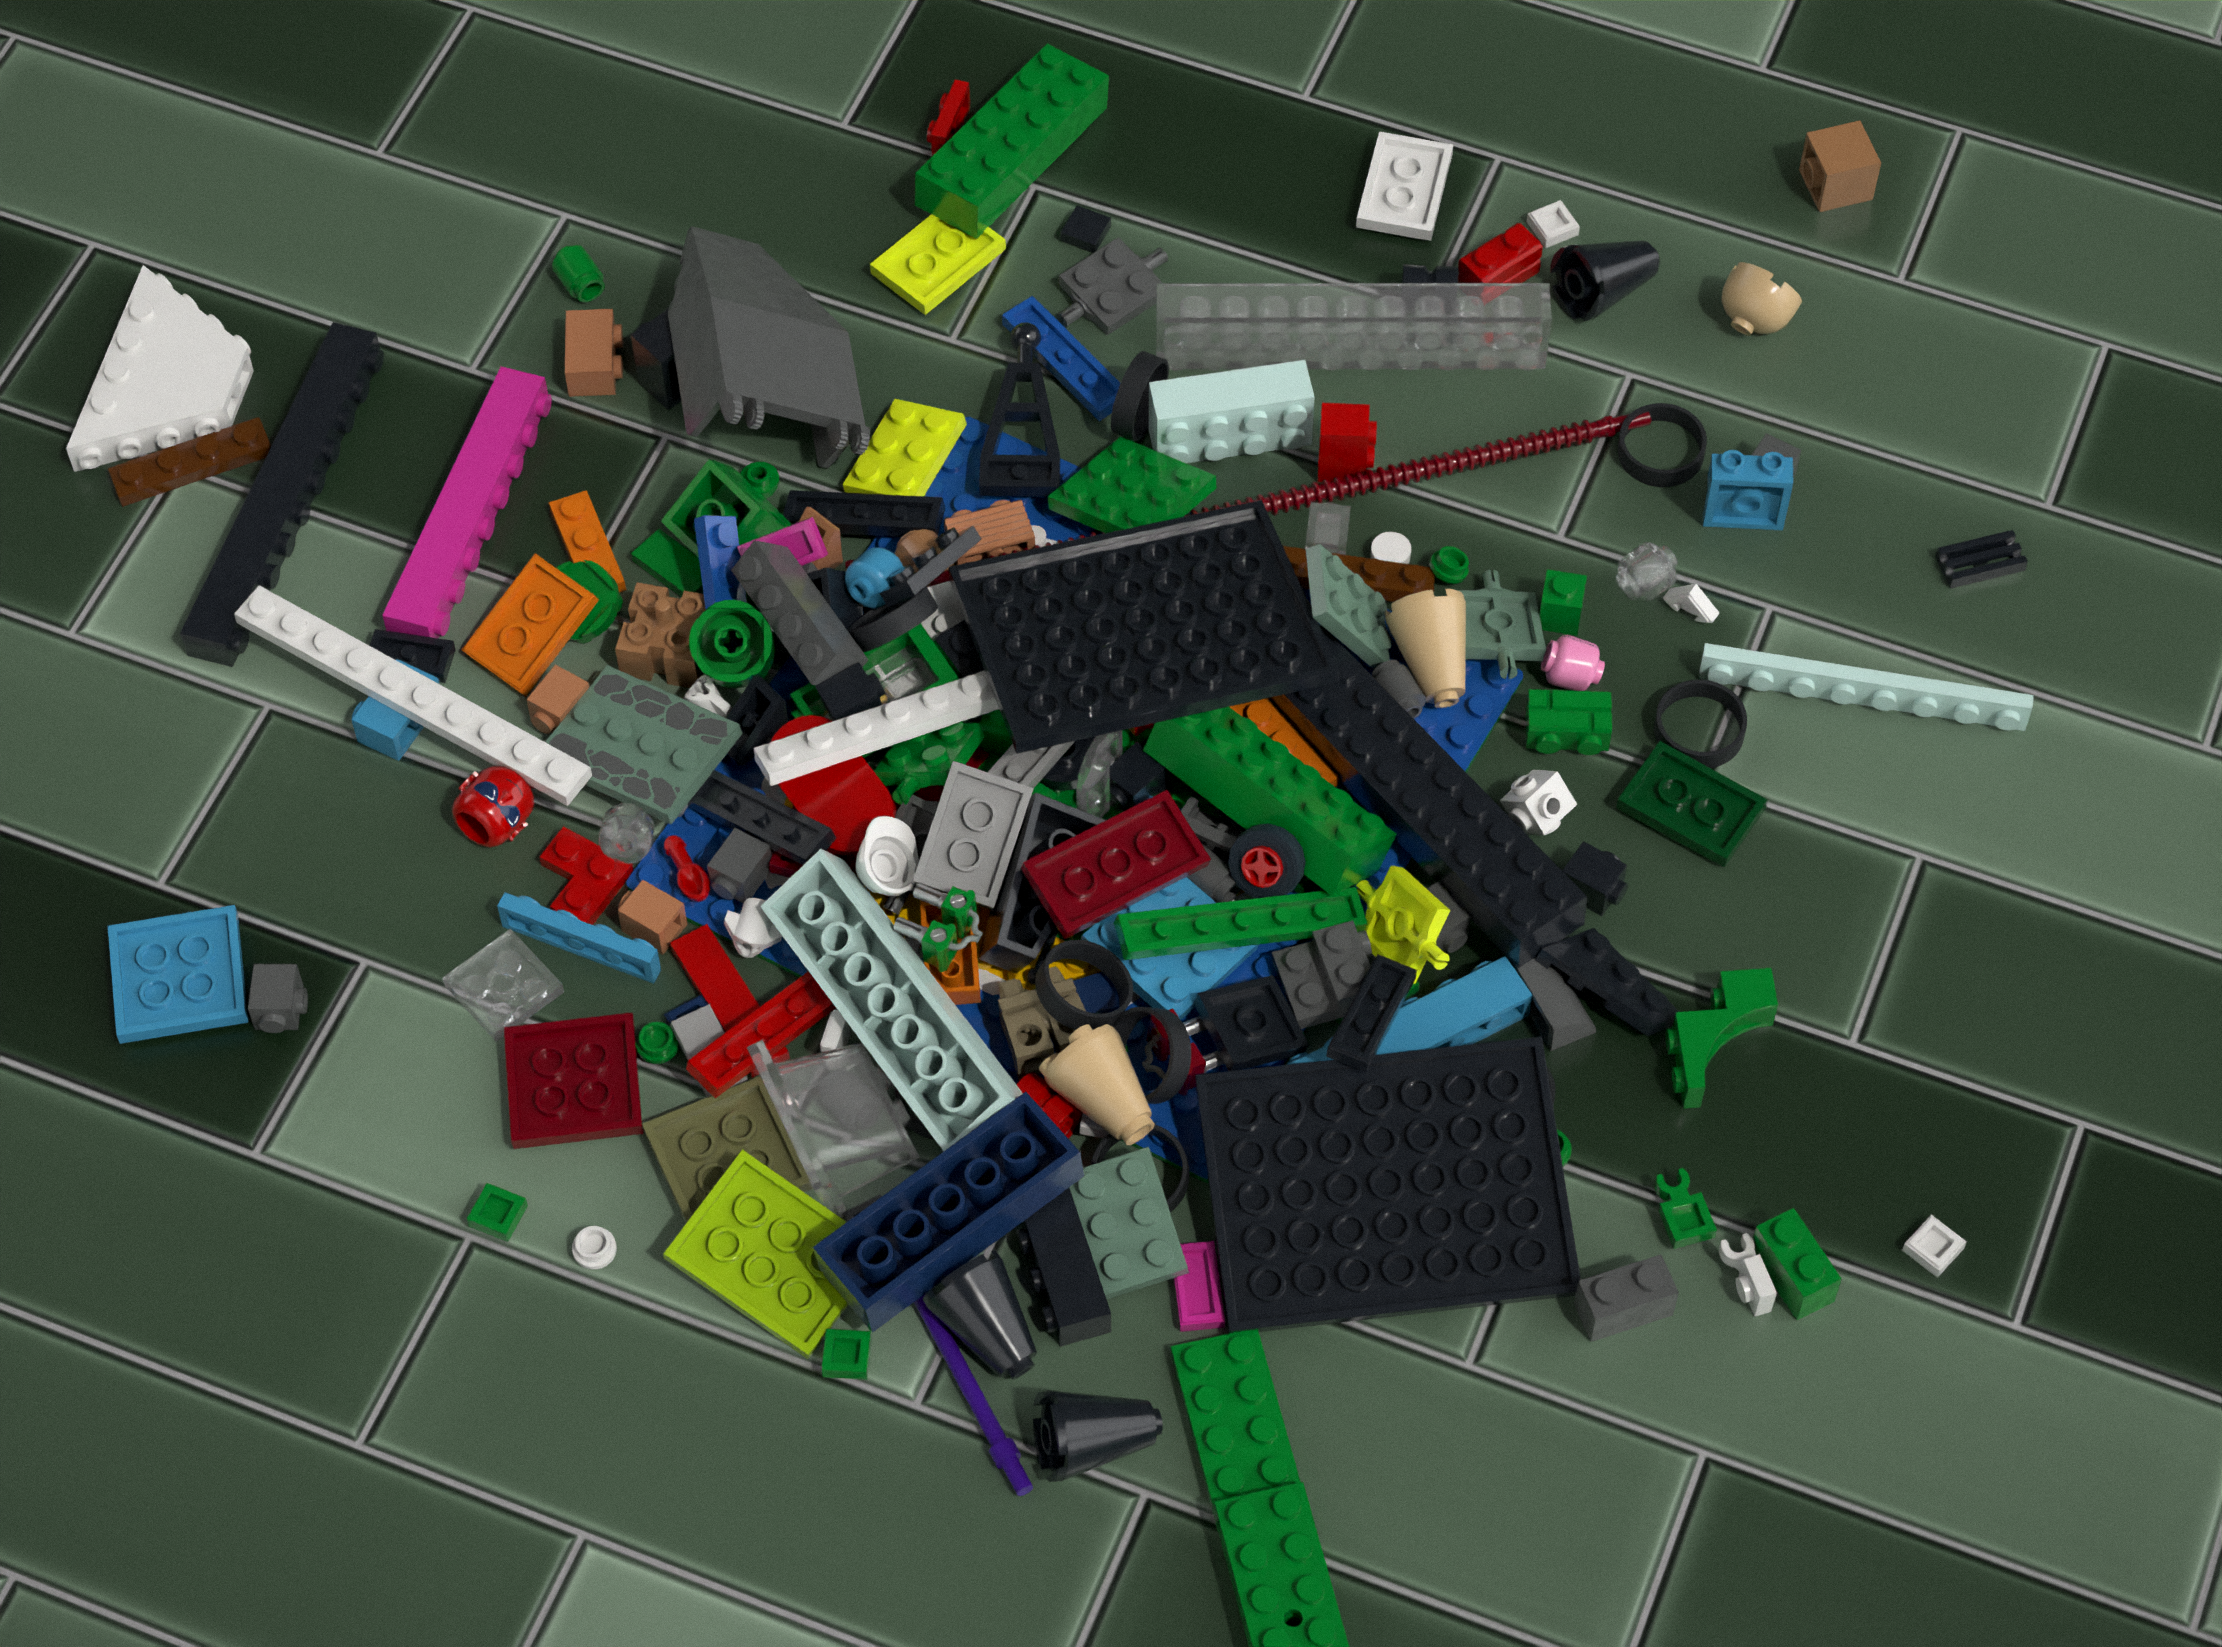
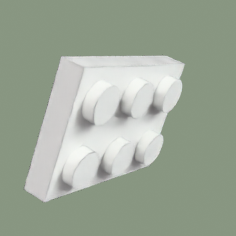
M1379 132L1357 215L1356 228L1431 241L1453 154V144Z

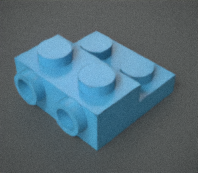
M1728 450L1723 454H1712L1707 476L1703 527L1783 530L1793 488V457H1784L1778 452H1768L1764 456L1743 455L1737 450Z

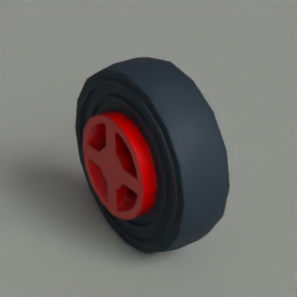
M1260 824L1252 826L1238 836L1230 849L1228 863L1231 876L1240 889L1251 897L1264 898L1287 895L1292 892L1304 875L1306 861L1303 848L1294 835L1280 826ZM1266 855H1268V857H1270L1275 864L1270 863L1269 860L1266 859Z

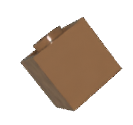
M1855 121L1806 133L1799 171L1819 212L1873 200L1881 161L1861 121Z

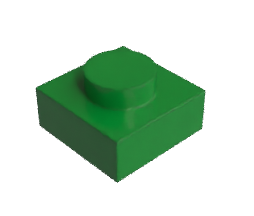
M486 1183L467 1217L468 1226L508 1242L528 1207L525 1197Z
M826 1329L822 1376L867 1380L872 1340L871 1331Z

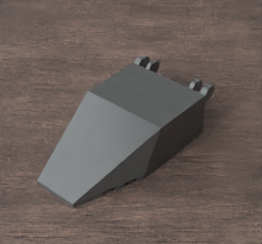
M691 226L687 231L680 260L682 265L680 275L676 278L674 289H676L674 299L668 309L687 435L697 437L720 409L722 414H724L723 418H725V421L731 424L739 422L744 410L747 426L755 430L763 424L765 412L811 424L819 467L829 468L848 445H851V452L863 455L869 446L870 427L865 426L848 331L759 244Z

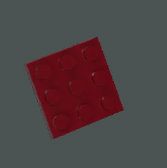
M632 1012L504 1027L510 1131L513 1149L644 1134L635 1025Z

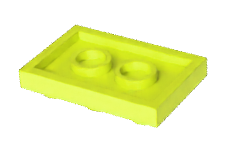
M931 214L870 263V272L874 277L926 315L1006 250V239L990 227H987L984 233L976 239Z
M894 399L870 438L867 450H865L863 455H860L842 484L845 493L925 496L967 425L964 414Z

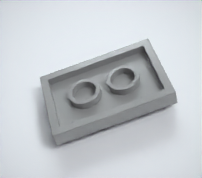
M953 761L912 883H920L947 894L952 886L966 892L973 890L976 895V905L993 910L1034 788Z

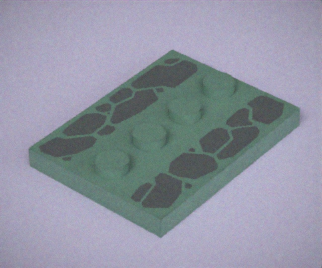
M607 665L545 742L591 768L592 777L585 785L668 824H672L740 738L742 731L740 725L734 721Z

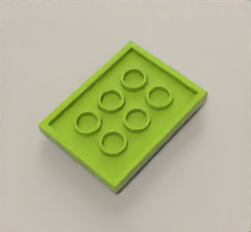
M743 1149L663 1253V1258L807 1359H809L825 1337L826 1329L832 1328L848 1306V1303L819 1270L813 1247L844 1225L846 1221Z

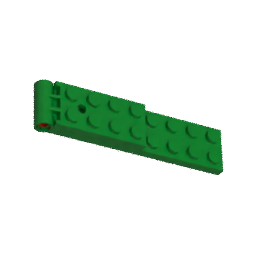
M1259 1331L1234 1332L1171 1346L1174 1369L1248 1646L1349 1647L1305 1486L1300 1481ZM1289 1620H1296L1300 1623V1625L1297 1627L1288 1626L1286 1622Z

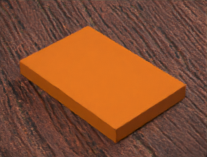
M534 554L462 648V651L526 697L599 599L543 558Z

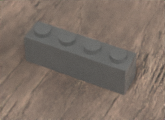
M754 540L731 571L810 683L818 685L858 662L863 668L868 661L867 657L787 546Z

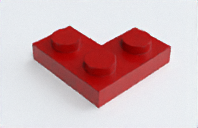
M564 826L540 855V862L543 867L569 880L568 884L551 904L550 909L556 912L557 910L568 911L575 915L578 920L591 925L600 917L634 871L633 864L628 860Z

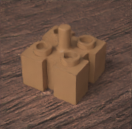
M637 582L628 607L630 623H623L615 647L619 670L635 678L652 681L654 673L666 675L667 684L691 688L696 680L703 676L702 671L691 655L689 636L692 625L706 610L704 594L684 591L679 599L669 597V590L666 587Z

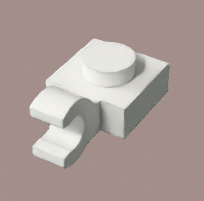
M1748 1233L1742 1235L1741 1246L1744 1249L1742 1252L1732 1251L1727 1240H1721L1719 1247L1721 1260L1726 1265L1734 1267L1740 1272L1739 1277L1736 1278V1288L1743 1303L1749 1302L1754 1316L1771 1312L1777 1292L1761 1255H1756L1753 1238Z

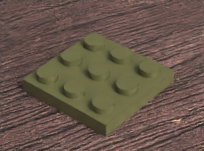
M763 1075L729 1088L716 1099L713 1096H709L642 1123L644 1134L685 1224L742 1149L803 1192L814 1189L813 1179Z

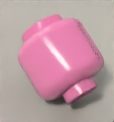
M1562 635L1557 641L1551 640L1548 643L1544 660L1541 662V670L1545 671L1546 680L1552 685L1571 691H1585L1591 683L1595 685L1599 683L1604 671L1605 662L1599 660L1600 653L1596 644L1570 635Z

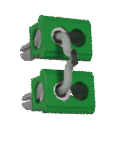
M919 883L913 891V897L941 909L942 923L933 920L928 928L899 917L896 919L893 928L894 931L922 943L923 961L936 966L939 972H944L945 970L947 971L958 950L963 949L969 942L978 943L983 932L978 930L979 916L977 915L976 895L973 890L966 892L952 886L948 894L942 893ZM971 929L974 935L967 936ZM957 937L960 939L964 938L959 944H957Z

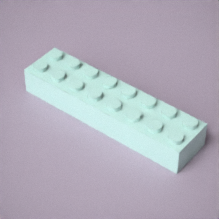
M820 849L760 906L943 1151L1023 1094L901 933L894 931V924L845 860Z

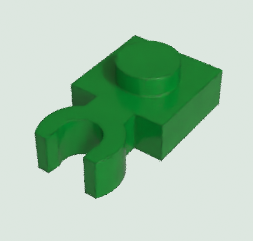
M1684 1168L1678 1169L1676 1178L1679 1185L1676 1187L1667 1185L1663 1175L1658 1174L1655 1181V1191L1661 1199L1667 1201L1660 1203L1658 1212L1673 1249L1715 1238L1717 1229L1702 1192L1693 1195L1688 1193L1690 1177Z

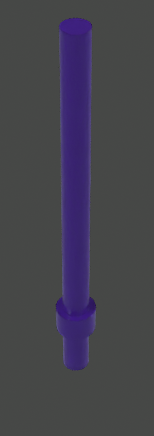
M924 1294L914 1304L991 1445L989 1453L998 1469L1004 1470L1017 1496L1029 1493L1033 1489V1485L1019 1461L1021 1458L1019 1449L1012 1438L1006 1437L948 1327L927 1308L923 1301L926 1295Z

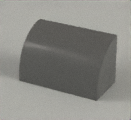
M1537 957L1520 968L1516 965L1513 966L1533 995L1529 1016L1550 1051L1596 1033L1595 1025L1573 988L1567 983L1568 980L1562 970L1553 964L1546 969L1535 961Z

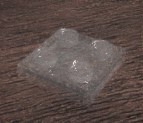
M511 929L442 977L445 987L496 1042L504 1037V1027L519 1026L564 993L562 983Z

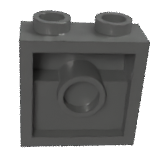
M1353 920L1312 931L1313 941L1272 952V962L1288 1005L1301 1029L1343 1018L1371 967L1367 958L1368 955L1372 954L1369 937L1365 930L1357 932Z

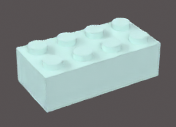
M1300 360L1149 382V434L1153 450L1184 463H1192L1205 460L1218 461L1226 457L1246 454L1258 455L1263 452L1280 449L1292 450L1312 445L1315 397L1306 361Z

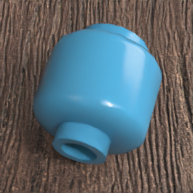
M874 547L863 552L845 571L844 580L851 597L859 604L868 608H878L885 605L886 603L880 593L893 583L889 577L903 567L902 562L894 553L883 548Z

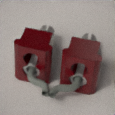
M1173 1008L1170 1009V1010H1168V1011L1174 1013V1014L1178 1017V1015L1176 1014V1012H1175V1010H1174ZM1151 1014L1146 1037L1148 1043L1145 1046L1147 1059L1142 1062V1066L1147 1073L1155 1072L1160 1078L1164 1079L1166 1073L1160 1067L1150 1065L1153 1061L1152 1051L1158 1060L1165 1062L1170 1055V1044L1164 1026ZM1201 1016L1183 1022L1189 1036L1207 1029ZM1191 1043L1189 1073L1178 1094L1185 1096L1189 1089L1196 1087L1195 1075L1204 1074L1208 1070L1225 1064L1218 1050L1202 1056L1195 1043Z

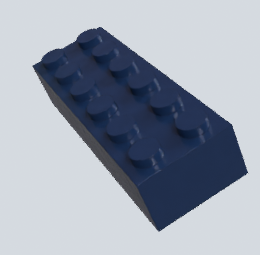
M1024 1092L813 1247L819 1270L873 1333L926 1294L930 1289L938 1285L947 1275L972 1260L1084 1177L1080 1151L1030 1095Z

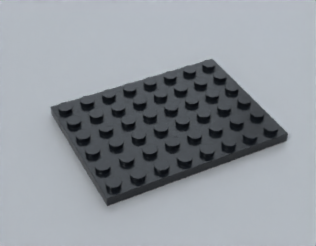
M1262 500L949 567V580L1016 754L1339 682L1340 670L1318 622L1313 618L1310 604Z
M1542 1037L1375 1055L1367 1073L1336 1060L1195 1075L1228 1333L1250 1330L1263 1332L1576 1295L1578 1281L1581 1280Z

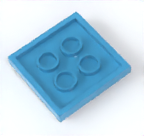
M1187 877L1094 924L1081 937V940L1101 945L1115 954L1130 973L1133 991L1152 1008L1165 1010L1173 1008L1180 1020L1195 1008L1194 1001L1198 993L1214 990L1251 956L1259 946L1258 944L1124 960L1114 926V921L1118 914L1216 903Z
M235 905L108 926L116 1035L120 1044L249 1022L239 920Z

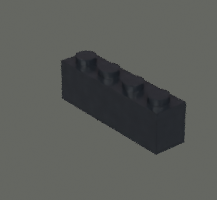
M1067 1188L1020 1223L1022 1229L1016 1230L1023 1256L1030 1254L1034 1267L1029 1268L1035 1294L1043 1292L1047 1306L1041 1307L1047 1332H1056L1060 1347L1112 1332L1111 1311L1070 1188Z

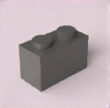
M1662 1254L1578 1281L1574 1305L1590 1342L1672 1316L1679 1292Z

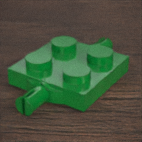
M965 721L894 744L874 772L885 786H898L892 794L893 799L900 805L903 802L906 805L915 791H918L920 788L945 785L953 761L966 765L985 737L981 724L964 723Z

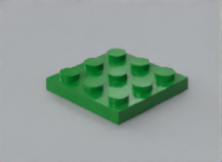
M1120 436L1048 496L1049 510L1103 533H1109L1184 517L1217 489L1216 475Z

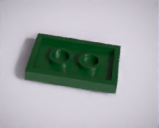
M1659 741L1618 798L1616 808L1725 868L1765 811L1768 799Z

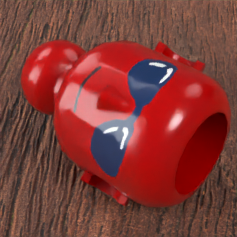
M495 765L485 768L479 773L473 772L458 787L461 792L456 797L452 806L454 821L462 833L478 845L491 848L502 845L507 840L512 842L515 836L528 826L525 821L534 809V795L531 789L536 788L530 786L515 771L504 766Z

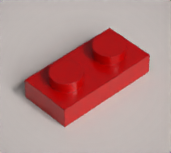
M955 79L950 92L942 95L939 105V117L937 121H931L927 131V142L931 143L932 156L962 128L970 110L969 82Z

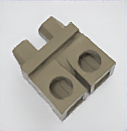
M1058 967L1049 968L1052 984L1061 997L1074 1007L1086 1011L1079 995L1076 993V987L1072 978L1065 980ZM1015 978L1001 982L999 984L1000 999L998 1000L1000 1024L1014 1060V1068L1018 1080H1021L1031 1072L1042 1074L1039 1066L1045 1059L1054 1054L1051 1038L1055 1045L1056 1053H1060L1070 1045L1068 1038L1075 1030L1061 1024L1045 1010L1038 998L1036 989L1025 992L1021 981Z

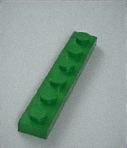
M1351 887L1333 896L1326 891H1316L1118 914L1114 921V926L1124 960L1308 939L1312 938V931L1352 920L1358 932L1364 930L1368 923L1357 888Z

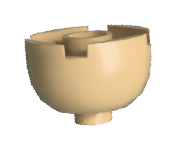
M1739 262L1730 272L1723 287L1722 304L1726 314L1733 320L1731 326L1735 330L1747 336H1751L1753 332L1763 335L1776 333L1786 327L1802 303L1800 295L1785 281L1781 288L1771 281L1773 273L1754 264Z

